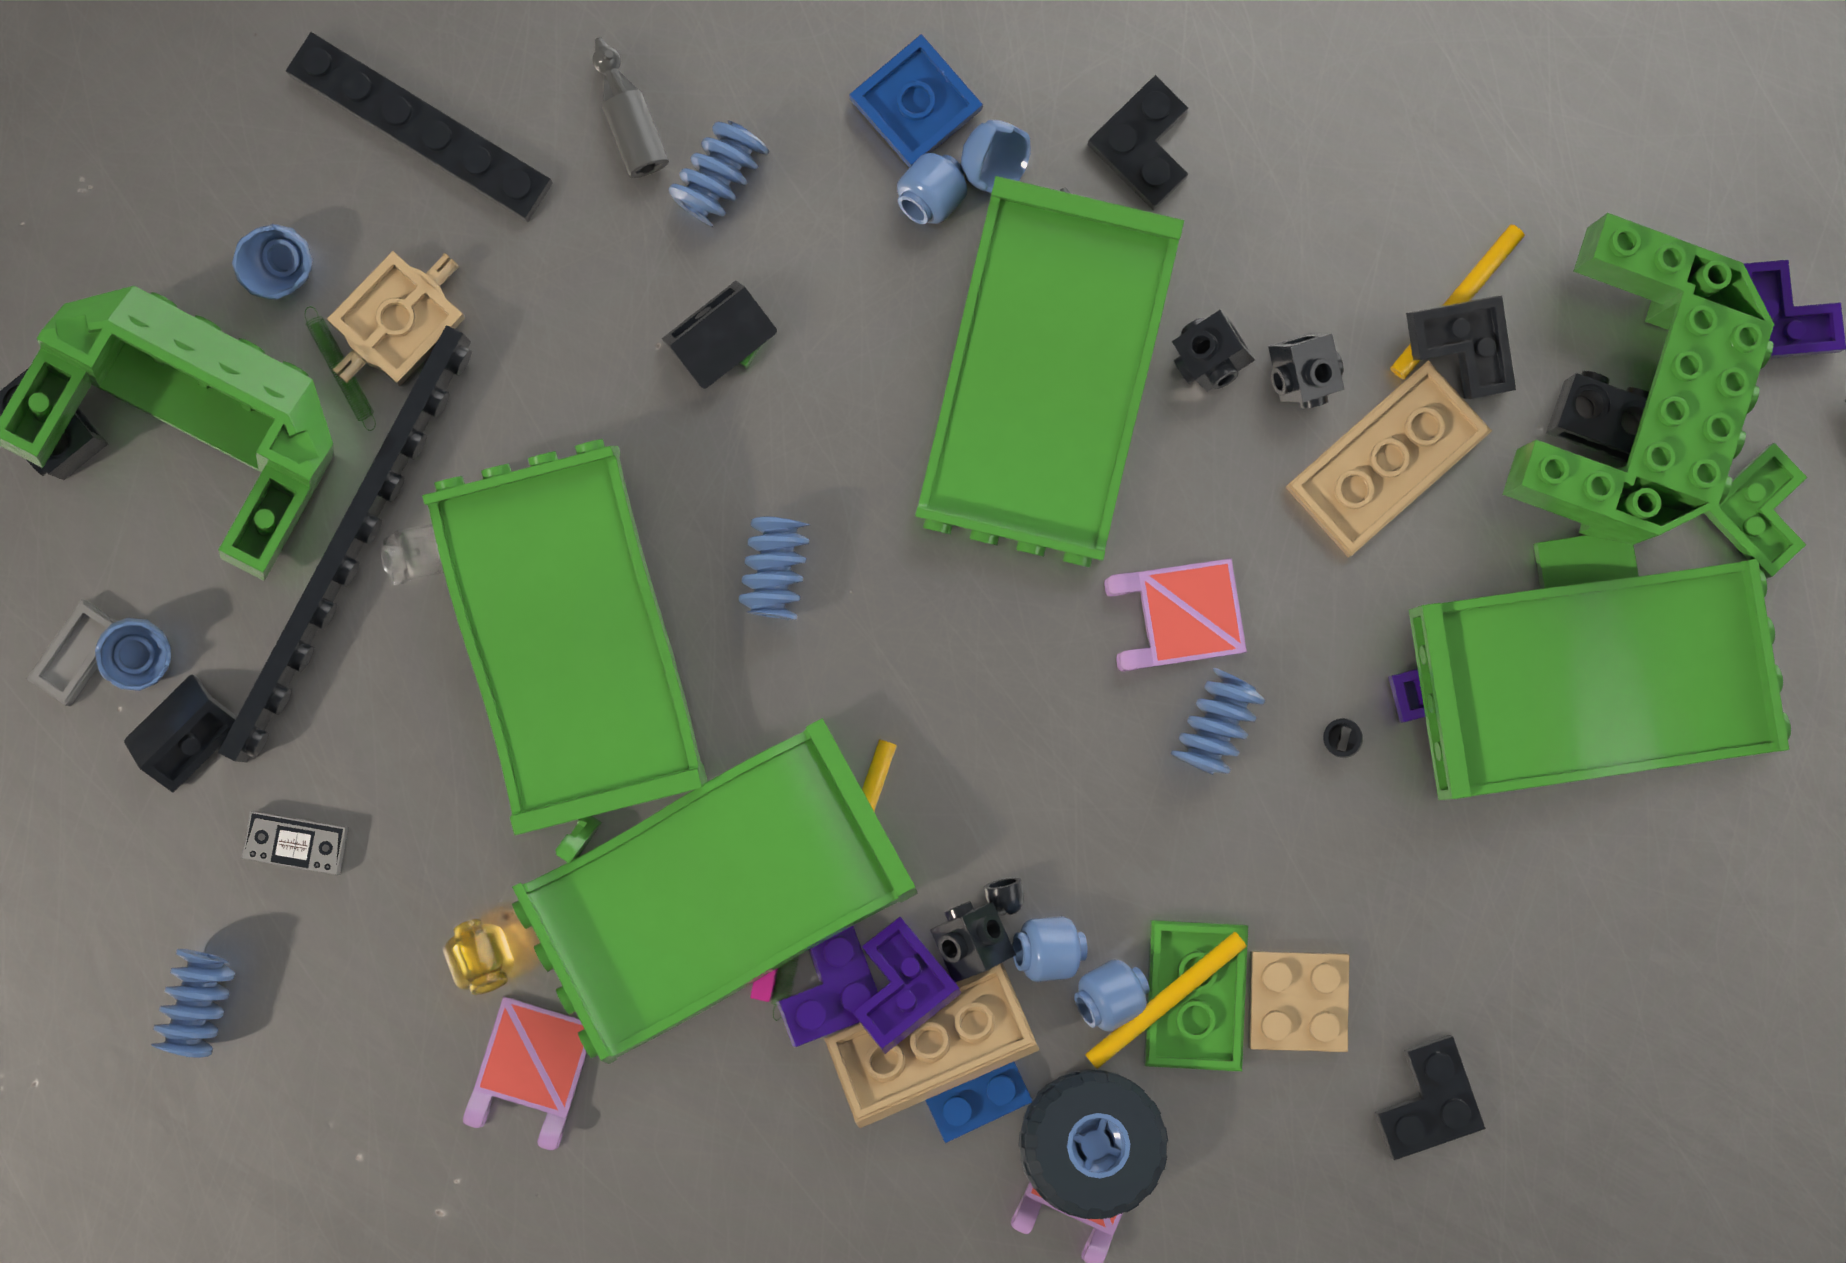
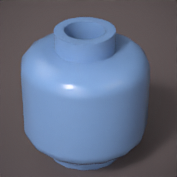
M922 154L897 182L898 204L904 214L919 224H939L947 219L967 195V183L960 163L950 155Z
M1064 916L1035 918L1026 921L1021 931L1015 933L1012 943L1016 956L1013 957L1015 966L1019 971H1024L1026 976L1034 982L1065 980L1075 976L1079 969L1080 961L1086 960L1088 952L1085 934L1077 932L1073 922Z
M1114 959L1082 976L1078 983L1079 992L1075 993L1074 999L1079 1013L1090 1027L1098 1026L1101 1030L1112 1032L1133 1020L1145 1010L1147 1004L1145 994L1150 992V988L1145 975L1138 967L1131 969L1123 961Z

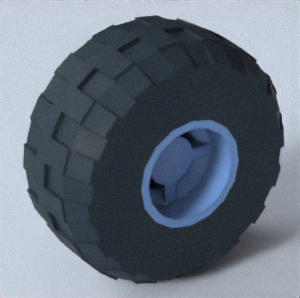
M1088 1069L1060 1076L1037 1093L1038 1095L1028 1105L1023 1116L1018 1146L1020 1147V1161L1032 1187L1046 1202L1071 1216L1083 1219H1106L1131 1211L1139 1206V1203L1148 1195H1151L1158 1185V1180L1163 1170H1165L1168 1157L1167 1129L1160 1115L1161 1112L1156 1103L1144 1092L1145 1090L1119 1074L1105 1070Z

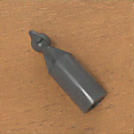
M602 37L596 38L592 62L594 68L599 73L605 75L602 108L630 178H639L655 173L667 166L669 160L642 91L638 90L618 70L621 64V57L618 51L608 46Z

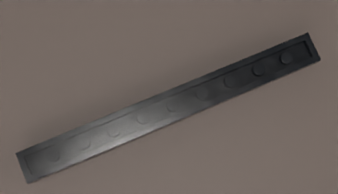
M448 325L445 326L218 751L219 754L235 762L247 763L250 757L256 758L264 748L269 736L265 728L273 713L279 715L288 703L292 690L287 687L295 672H302L308 665L314 652V647L310 644L318 629L324 630L331 622L337 609V604L333 603L339 589L341 586L347 587L355 577L360 564L355 559L363 544L369 545L378 534L382 524V519L378 518L386 501L393 502L398 496L405 479L401 476V473L409 458L415 460L421 453L427 439V435L423 432L432 416L437 418L442 413L449 399V392L445 390L453 375H461L468 365L472 351L468 349L471 341L462 332Z

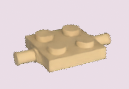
M392 251L327 318L328 322L346 338L352 349L332 370L348 384L349 380L367 363L369 366L382 370L400 387L430 356L445 326L448 325L456 329L465 319L463 313L445 298L440 288L450 275L459 268L458 264L444 253L424 273L419 269L409 266Z

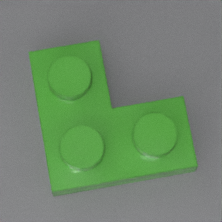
M1772 443L1732 479L1731 489L1724 502L1704 514L1748 560L1758 559L1759 569L1763 571L1766 579L1773 577L1806 546L1803 540L1773 509L1808 477L1775 443Z

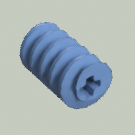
M728 120V124L723 122L714 123L712 131L717 139L706 137L702 140L701 146L707 155L694 153L690 157L691 163L697 171L688 168L680 171V178L685 186L671 184L668 188L670 195L679 206L713 227V224L707 217L709 213L723 217L726 214L718 202L720 197L735 201L737 198L729 184L734 182L746 186L748 183L740 171L741 167L753 170L758 169L759 166L752 158L751 153L755 151L767 155L770 152L761 140L741 125Z
M770 516L751 519V527L763 533V535L748 538V546L759 551L760 554L745 557V565L757 571V573L742 576V583L754 590V592L739 595V602L751 609L747 613L785 620H797V614L786 609L785 604L800 601V595L789 590L788 585L803 582V576L792 571L791 567L806 563L807 558L796 553L794 548L809 544L810 539L797 533V529L809 526L810 524Z
M1213 668V671L1222 682H1206L1204 687L1212 695L1213 700H1197L1196 706L1205 716H1189L1187 720L1197 733H1181L1179 740L1188 751L1172 750L1171 755L1212 775L1214 772L1229 774L1231 768L1221 758L1223 755L1236 757L1239 755L1240 752L1230 740L1231 738L1247 739L1248 734L1240 727L1239 722H1255L1257 717L1247 706L1249 703L1264 705L1266 700L1252 685L1225 671Z
M177 949L176 954L188 962L187 967L171 968L170 973L182 980L181 986L165 987L164 992L175 998L176 1004L159 1007V1011L171 1018L170 1024L154 1025L153 1030L164 1036L165 1041L163 1043H152L151 1045L160 1050L193 1058L208 1057L212 1054L213 1048L203 1039L214 1038L218 1035L219 1031L218 1027L208 1020L220 1019L224 1014L223 1008L213 1001L225 1000L229 998L230 994L229 990L218 982L233 980L235 972L224 964L229 961L221 957L189 949Z

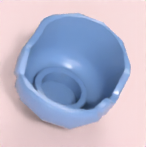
M988 120L986 123H981L971 132L963 145L960 165L967 181L976 188L992 193L995 176L1019 181L1026 171L1031 155L1030 137L1028 133L1008 122Z
M277 224L256 228L242 237L236 245L232 261L237 281L251 295L266 299H280L302 287L309 279L313 264V258L307 241L293 228Z
M128 617L114 622L101 633L96 644L95 656L98 670L105 680L110 681L111 684L120 689L141 691L157 684L168 670L171 661L169 641L164 632L147 619Z

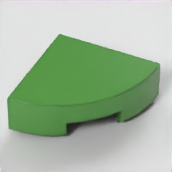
M589 816L579 819L572 833L566 834L558 845L555 854L569 864L574 859L580 857L602 824L595 817Z

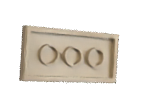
M1428 360L1285 488L1349 558L1491 433L1492 430Z
M1003 963L985 972L956 982L961 994L886 1054H884L860 1023L824 1038L854 1120L859 1128L1039 1051V1047Z

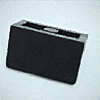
M734 281L661 339L682 362L699 386L706 389L777 333V329L746 287Z
M191 674L125 738L124 743L139 769L174 793L223 744L237 716L212 698L201 681Z

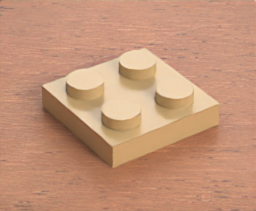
M1250 951L1248 1048L1259 1050L1348 1052L1349 954Z

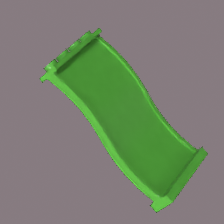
M995 176L932 450L915 516L925 519L923 528L951 535L953 526L971 530L969 539L992 545H998L1000 536L1018 541L1016 548L1018 551L1043 557L1046 548L1065 552L1064 562L1090 568L1092 559L1104 560L1105 548L1185 220Z
M603 439L575 445L577 455L558 459L556 451L528 458L530 467L512 472L509 463L481 470L483 479L465 484L463 476L441 480L434 483L436 492L422 495L424 504L428 505L446 583L495 739L512 811L510 821L514 836L699 789L704 786V783L708 782L704 764L700 760L677 665L638 536L620 463L619 446L605 447Z
M1758 559L1646 576L1427 604L1409 609L1438 800L1459 799L1790 750L1788 739L1791 736V724L1787 714L1783 712L1780 695L1783 688V676L1779 666L1775 664L1772 647L1775 641V628L1772 620L1767 617L1764 599L1767 594V580L1763 571L1759 569Z
M823 718L805 727V731L755 755L704 783L702 788L689 792L629 830L574 859L572 863H566L528 883L522 884L520 882L512 887L518 898V901L512 903L513 909L525 929L533 927L540 941L539 944L534 946L535 952L547 972L552 969L555 970L562 984L561 987L556 989V993L569 1015L577 1013L584 1027L583 1030L578 1032V1036L591 1059L599 1056L600 1060L607 1064L618 1060L619 1056L702 1013L832 936L897 902L902 903L918 894L913 881Z

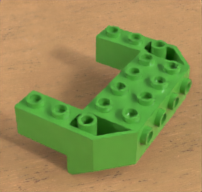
M1606 213L1587 227L1573 272L1651 300L1645 322L1669 330L1626 466L1616 469L1545 442L1534 440L1516 450L1502 495L1582 523L1579 530L1581 534L1634 545L1659 536L1718 507L1728 496L1732 485V478L1728 476L1733 459L1741 452L1746 439V433L1742 431L1746 415L1754 408L1759 397L1760 388L1756 386L1760 369L1765 367L1773 351V342L1769 340L1774 323L1742 262L1616 215Z
M136 286L65 303L39 333L37 341L40 350L0 416V446L43 468L90 386L93 385L261 472L218 551L222 560L265 581L333 459V441L313 379L301 368L286 361L281 363L266 355L264 350L252 342L242 338L237 340L222 332L221 328L210 320L198 315L194 317L178 309L177 305L166 297L155 292L148 293Z

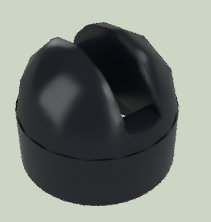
M1340 718L1328 724L1324 731L1323 740L1331 754L1340 758H1348L1360 750L1363 744V734L1355 722ZM1343 727L1351 729L1346 751L1337 750Z
M1020 878L1001 879L984 886L987 903L993 902L998 915L1002 916L1006 913L1013 915L1021 909L1024 903V890Z

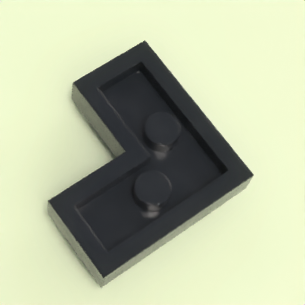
M1155 75L1088 140L1087 145L1154 210L1188 176V173L1157 141L1187 113L1189 108Z
M1492 296L1406 313L1413 360H1425L1458 353L1464 399H1474L1516 390L1502 296Z
M1447 1035L1404 1050L1420 1096L1375 1112L1391 1159L1395 1161L1486 1129L1453 1036Z

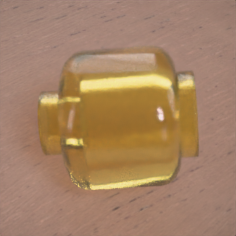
M480 919L468 920L457 925L453 929L455 935L446 942L443 948V953L455 985L460 989L470 990L472 995L486 994L505 985L508 982L507 975L514 967V960L501 927L494 924H482Z

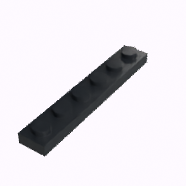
M312 32L309 33L286 69L287 74L293 79L526 222H529L553 184L549 177Z

